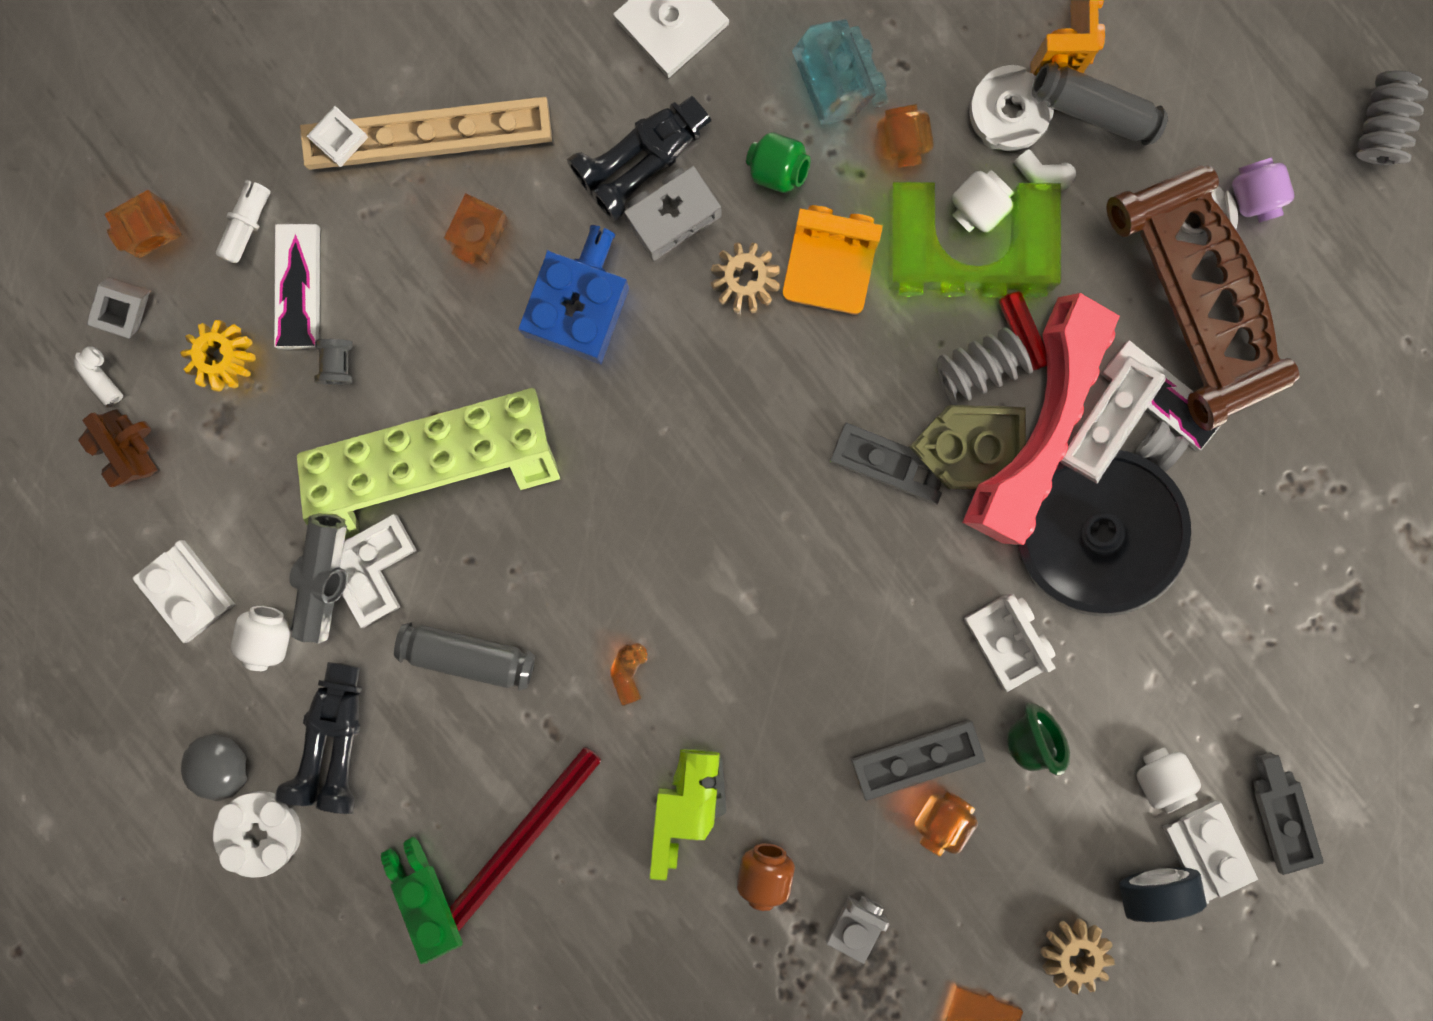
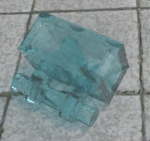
M846 19L811 25L792 50L821 125L855 118L870 101H872L874 108L882 107L889 102L884 89L887 83L883 73L877 72L871 57L874 51L869 39H864L859 26L850 28Z

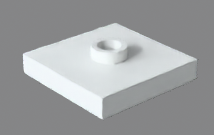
M628 0L613 14L615 21L668 78L729 25V19L711 0Z

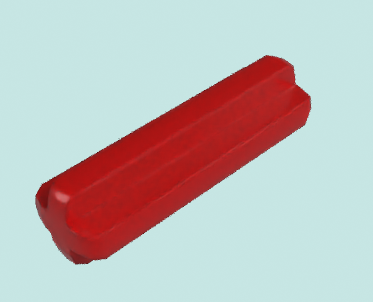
M1016 291L999 299V305L1010 330L1020 338L1026 348L1033 371L1047 366L1045 346L1022 293Z

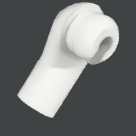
M85 347L81 353H76L73 362L74 368L106 408L112 407L121 401L123 394L99 367L104 362L103 354L95 347Z

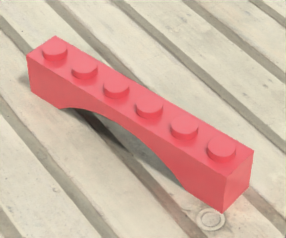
M1082 293L1058 297L1042 334L1047 357V384L1044 404L1037 425L1026 445L1014 460L995 476L978 484L962 523L1003 544H1025L1026 539L1031 536L1035 529V518L1041 503L1051 491V479L1057 465L1067 453V441L1072 429L1082 417L1084 411L1083 403L1088 391L1099 376V365L1103 355L1115 338L1114 329L1119 320V315Z

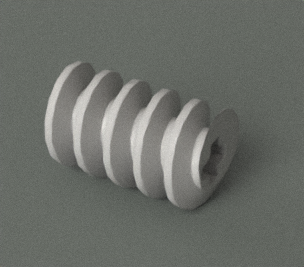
M1395 70L1381 72L1376 76L1375 86L1377 88L1372 91V104L1367 108L1366 114L1368 120L1363 123L1362 127L1364 135L1358 142L1360 151L1355 154L1358 159L1378 165H1395L1411 162L1412 155L1402 151L1401 148L1415 146L1416 139L1405 133L1418 131L1420 123L1409 117L1423 115L1424 107L1414 101H1423L1428 98L1429 91L1425 88L1418 86L1422 82L1418 75L1408 71Z
M1006 327L998 331V339L994 335H986L983 338V346L976 341L969 343L968 353L962 348L955 349L952 355L953 361L945 354L938 357V375L942 387L953 405H957L956 393L958 392L967 401L971 400V387L974 385L982 394L987 393V379H991L997 387H1001L1003 385L1001 373L1006 372L1013 381L1017 380V366L1019 365L1028 374L1033 372L1032 363L1026 348L1020 338Z

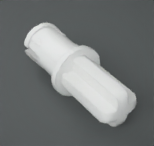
M250 180L245 181L233 212L227 213L226 217L229 219V222L216 250L218 257L230 263L240 261L252 231H257L259 225L256 223L271 193L269 189L256 182L253 184Z

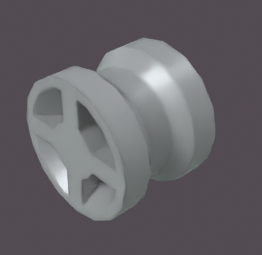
M1162 420L1143 438L1135 453L1144 458L1151 459L1166 472L1188 447L1189 440L1183 436H1175L1170 432L1169 425Z

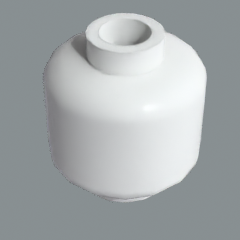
M992 170L987 174L982 171H976L953 193L952 202L958 210L952 216L969 233L975 227L981 232L989 233L1012 211L1013 201L1010 197L1014 192Z
M254 606L249 611L239 615L230 648L234 657L242 661L243 667L252 671H265L268 669V666L277 665L284 660L290 639L291 626L283 618L284 614L281 611L267 606Z
M1166 747L1143 757L1146 766L1137 772V780L1153 808H1164L1168 814L1198 800L1195 793L1200 790L1201 783L1184 753L1175 752L1169 754Z

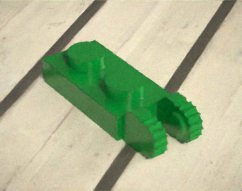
M411 837L404 841L403 848L410 866L415 871L414 873L406 876L400 859L393 849L390 848L382 852L380 856L386 876L392 882L390 884L419 962L420 964H425L462 946L463 941L433 866H429L421 844L416 838Z

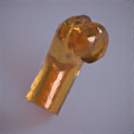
M640 643L626 644L619 649L610 669V675L622 706L641 699L633 677L639 665L647 662L648 653L646 648Z

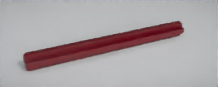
M585 747L580 751L450 906V911L458 931L461 930L600 764L601 759L593 750Z

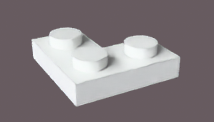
M396 514L344 541L340 568L346 571L348 582L342 595L360 628H364L400 608L381 571L417 550Z

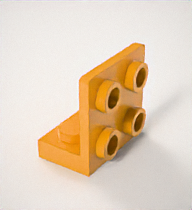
M1070 0L1071 29H1058L1046 35L1030 63L1031 73L1037 76L1041 67L1051 62H1057L1058 68L1067 66L1084 73L1089 64L1093 63L1095 55L1104 46L1105 27L1104 24H1098V9L1102 8L1104 0Z

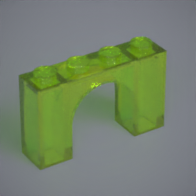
M893 182L889 191L888 290H899V295L921 296L924 295V290H940V295L946 297L965 295V290H982V296L985 297L1006 296L1007 291H1023V296L1025 297L1048 296V291H1053L1061 284V183H1019L1013 190L1014 194L1011 196L1013 201L1011 241L1007 253L1003 258L994 263L983 266H971L953 259L946 253L938 241L935 230V182Z

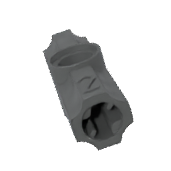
M317 513L309 516L303 555L294 563L289 575L291 586L297 589L291 627L293 631L292 637L301 642L321 643L328 640L334 602L342 596L348 582L346 571L340 568L347 525H345L346 520L337 515Z

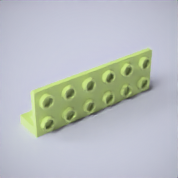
M534 388L297 454L303 520L308 526L309 516L317 513L337 515L346 520L345 539L360 533L359 521L353 510L507 467L511 468L520 490L560 479L557 464L547 442L538 395Z

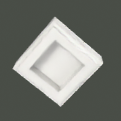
M336 106L307 135L340 168L368 138L366 133Z

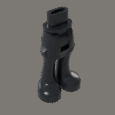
M691 95L679 105L674 102L670 105V109L666 108L648 118L639 119L635 123V128L603 155L592 159L588 155L578 152L570 156L567 162L585 190L590 195L593 194L594 200L600 209L615 222L624 214L626 200L652 175L662 168L671 167L676 163V158L688 145L700 138L699 130L709 124L711 118L695 97ZM642 150L647 153L642 160L615 181L603 184L612 174Z
M333 662L327 663L325 678L318 681V685L323 687L318 688L309 711L304 715L303 724L306 726L300 767L294 779L278 786L275 801L296 806L316 805V809L321 811L353 814L355 798L349 789L348 783L351 750L355 734L360 732L361 726L359 724V694L362 692L363 687L357 686L360 673L359 667ZM327 736L334 737L326 781L319 793L320 774Z

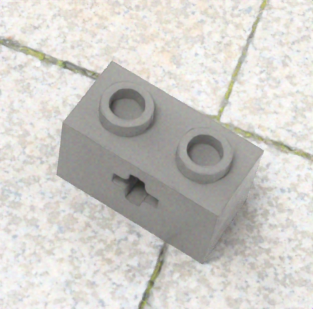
M694 166L686 171L683 168L673 171L663 179L662 187L651 194L648 191L638 194L629 201V209L624 211L627 223L653 261L722 217L720 204ZM669 204L672 208L678 207L679 215L673 218L670 213L665 214L664 206Z

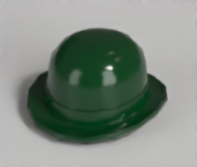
M1027 703L1025 705L1026 715L1013 723L1007 733V746L1012 758L1021 768L1031 772L1048 769L1055 776L1064 774L1070 764V749L1061 726L1043 707L1034 703Z

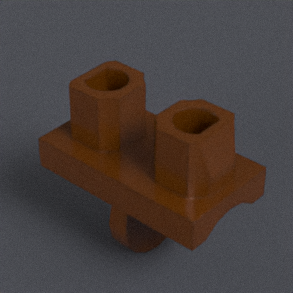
M117 409L104 414L90 413L82 420L87 429L78 441L84 450L92 456L102 453L106 455L110 463L102 469L101 475L110 487L122 486L133 480L151 477L158 471L146 453L150 448L144 441V438L151 432V428L146 421L133 424L127 414L121 416Z

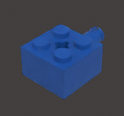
M590 225V231L579 259L572 260L547 250L518 330L526 338L601 365L628 294L629 285L627 279L608 273L603 269L612 240L616 234L606 228L603 229L602 233L600 226ZM578 300L584 310L582 312L575 311L573 316H570L566 306L568 304L573 305Z

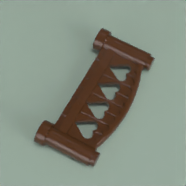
M1199 165L1136 193L1124 191L1110 197L1107 201L1106 210L1109 222L1117 234L1127 237L1140 232L1204 384V387L1191 392L1188 396L1187 402L1190 414L1201 429L1210 431L1225 424L1229 415L1292 387L1294 382L1299 379L1300 374L1296 363L1292 359L1279 358L1271 310L1257 268L1238 232L1223 210L1213 200L1211 194L1219 185L1218 175L1213 167ZM1190 212L1196 213L1200 217V228L1207 234L1205 245L1179 241L1175 238ZM1206 251L1213 252L1217 258L1216 267L1221 269L1224 276L1221 284L1192 279V274ZM1222 290H1228L1232 294V305L1239 310L1240 317L1236 323L1208 317V313ZM1239 328L1245 329L1249 334L1248 344L1252 345L1256 352L1253 361L1226 357L1224 355Z

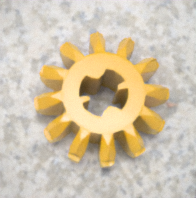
M215 320L212 328L204 323L198 324L199 337L191 334L185 336L187 342L193 345L191 349H185L180 352L181 357L191 360L184 367V371L186 374L196 375L195 384L205 387L210 384L212 390L221 392L225 383L231 388L239 386L237 374L244 377L251 376V372L249 369L244 368L245 362L256 360L254 354L245 351L252 345V340L246 336L240 337V327L235 324L226 327L225 322ZM217 349L224 355L220 362H217L218 360L213 356Z

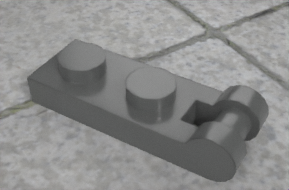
M849 423L844 424L830 463L911 494L926 502L938 505L942 492L939 491L942 482L910 447ZM918 467L928 471L924 484L913 480Z

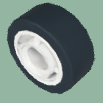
M1179 867L1155 869L1133 874L1119 882L1126 918L1136 922L1177 920L1193 916L1202 912L1207 907L1201 874L1195 869Z

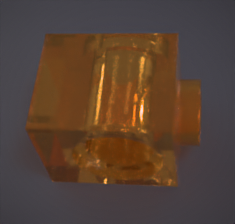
M149 190L104 214L111 226L107 233L116 248L121 252L125 250L139 259L182 235L163 199Z
M465 193L444 239L453 248L451 254L472 265L476 259L488 264L509 220L502 210ZM480 224L485 227L484 234L479 240L474 242L465 240V233L470 226Z

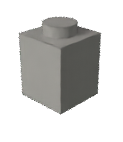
M110 277L106 278L97 287L87 325L130 339L139 330L150 291Z

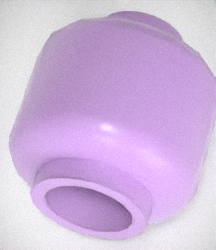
M1271 157L1239 168L1240 175L1233 179L1232 187L1241 215L1245 217L1257 215L1259 223L1284 215L1282 207L1294 200V191L1287 167L1283 163H1274Z

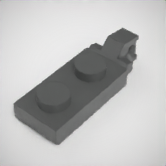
M1269 752L1256 756L1255 761L1261 779L1254 781L1256 790L1254 793L1277 871L1282 875L1323 864L1324 860L1301 783L1295 780L1292 771L1284 772L1279 755Z

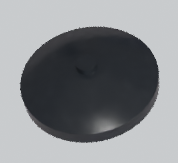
M1123 450L1118 451L1097 484L1059 462L1051 479V491L1042 501L1036 515L1035 529L1031 536L1026 539L1025 544L1019 545L1023 563L1035 584L1056 603L1075 612L1092 616L1123 615L1137 611L1156 601L1179 577L1190 549V514L1186 501L1176 483L1164 470L1150 460Z

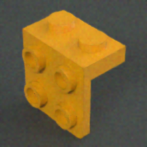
M811 205L808 210L800 208L782 292L784 299L854 315L861 313L864 308L875 250L880 242L883 225L875 224L874 219L867 215L850 214L849 218L833 215L832 209L823 206Z

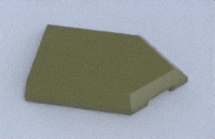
M948 405L909 447L947 489L976 490L978 484L995 476L1011 463L1026 445L1025 407Z

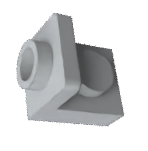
M848 896L826 939L827 945L864 964L882 930L886 931L890 924L886 915L882 914L884 908L867 897L862 896L860 901H857Z

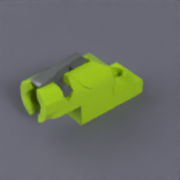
M680 749L679 762L671 784L676 785V788H659L657 794L650 879L667 881L668 868L677 869L679 843H671V838L705 840L714 826V819L726 813L723 760L719 752Z

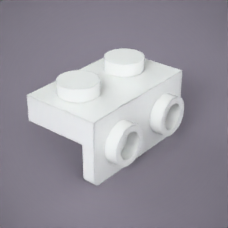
M1005 594L963 618L1004 691L1008 692L1042 672L1049 673L1056 669L1051 658L1056 656L1055 652L1043 634L1037 636L1030 623L1035 619L1034 615L1022 597L1017 600L1014 594Z

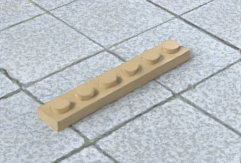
M547 97L350 119L366 133L368 138L342 166L552 142ZM318 123L300 125L304 166L308 170L338 167L332 159L307 137Z

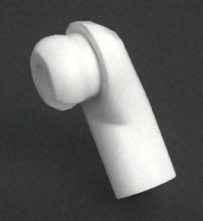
M1030 149L1026 150L1013 162L1038 191H1063L1069 188L1076 179V170L1071 164L1042 165Z

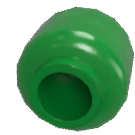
M775 132L764 135L759 142H753L746 156V164L750 166L753 182L781 193H787L793 190L794 187L799 188L802 186L808 175L811 162L810 156L806 155L803 143Z

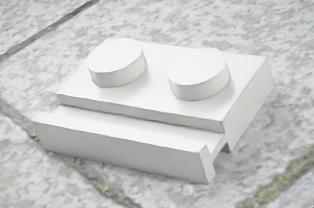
M183 540L176 542L174 547L161 554L132 578L183 643L190 642L220 618V615L236 605L186 541Z
M1214 801L1179 818L1178 821L1170 825L1162 826L1181 867L1198 870L1201 874L1207 904L1209 903L1208 901L1218 896L1221 898L1258 880L1221 802Z

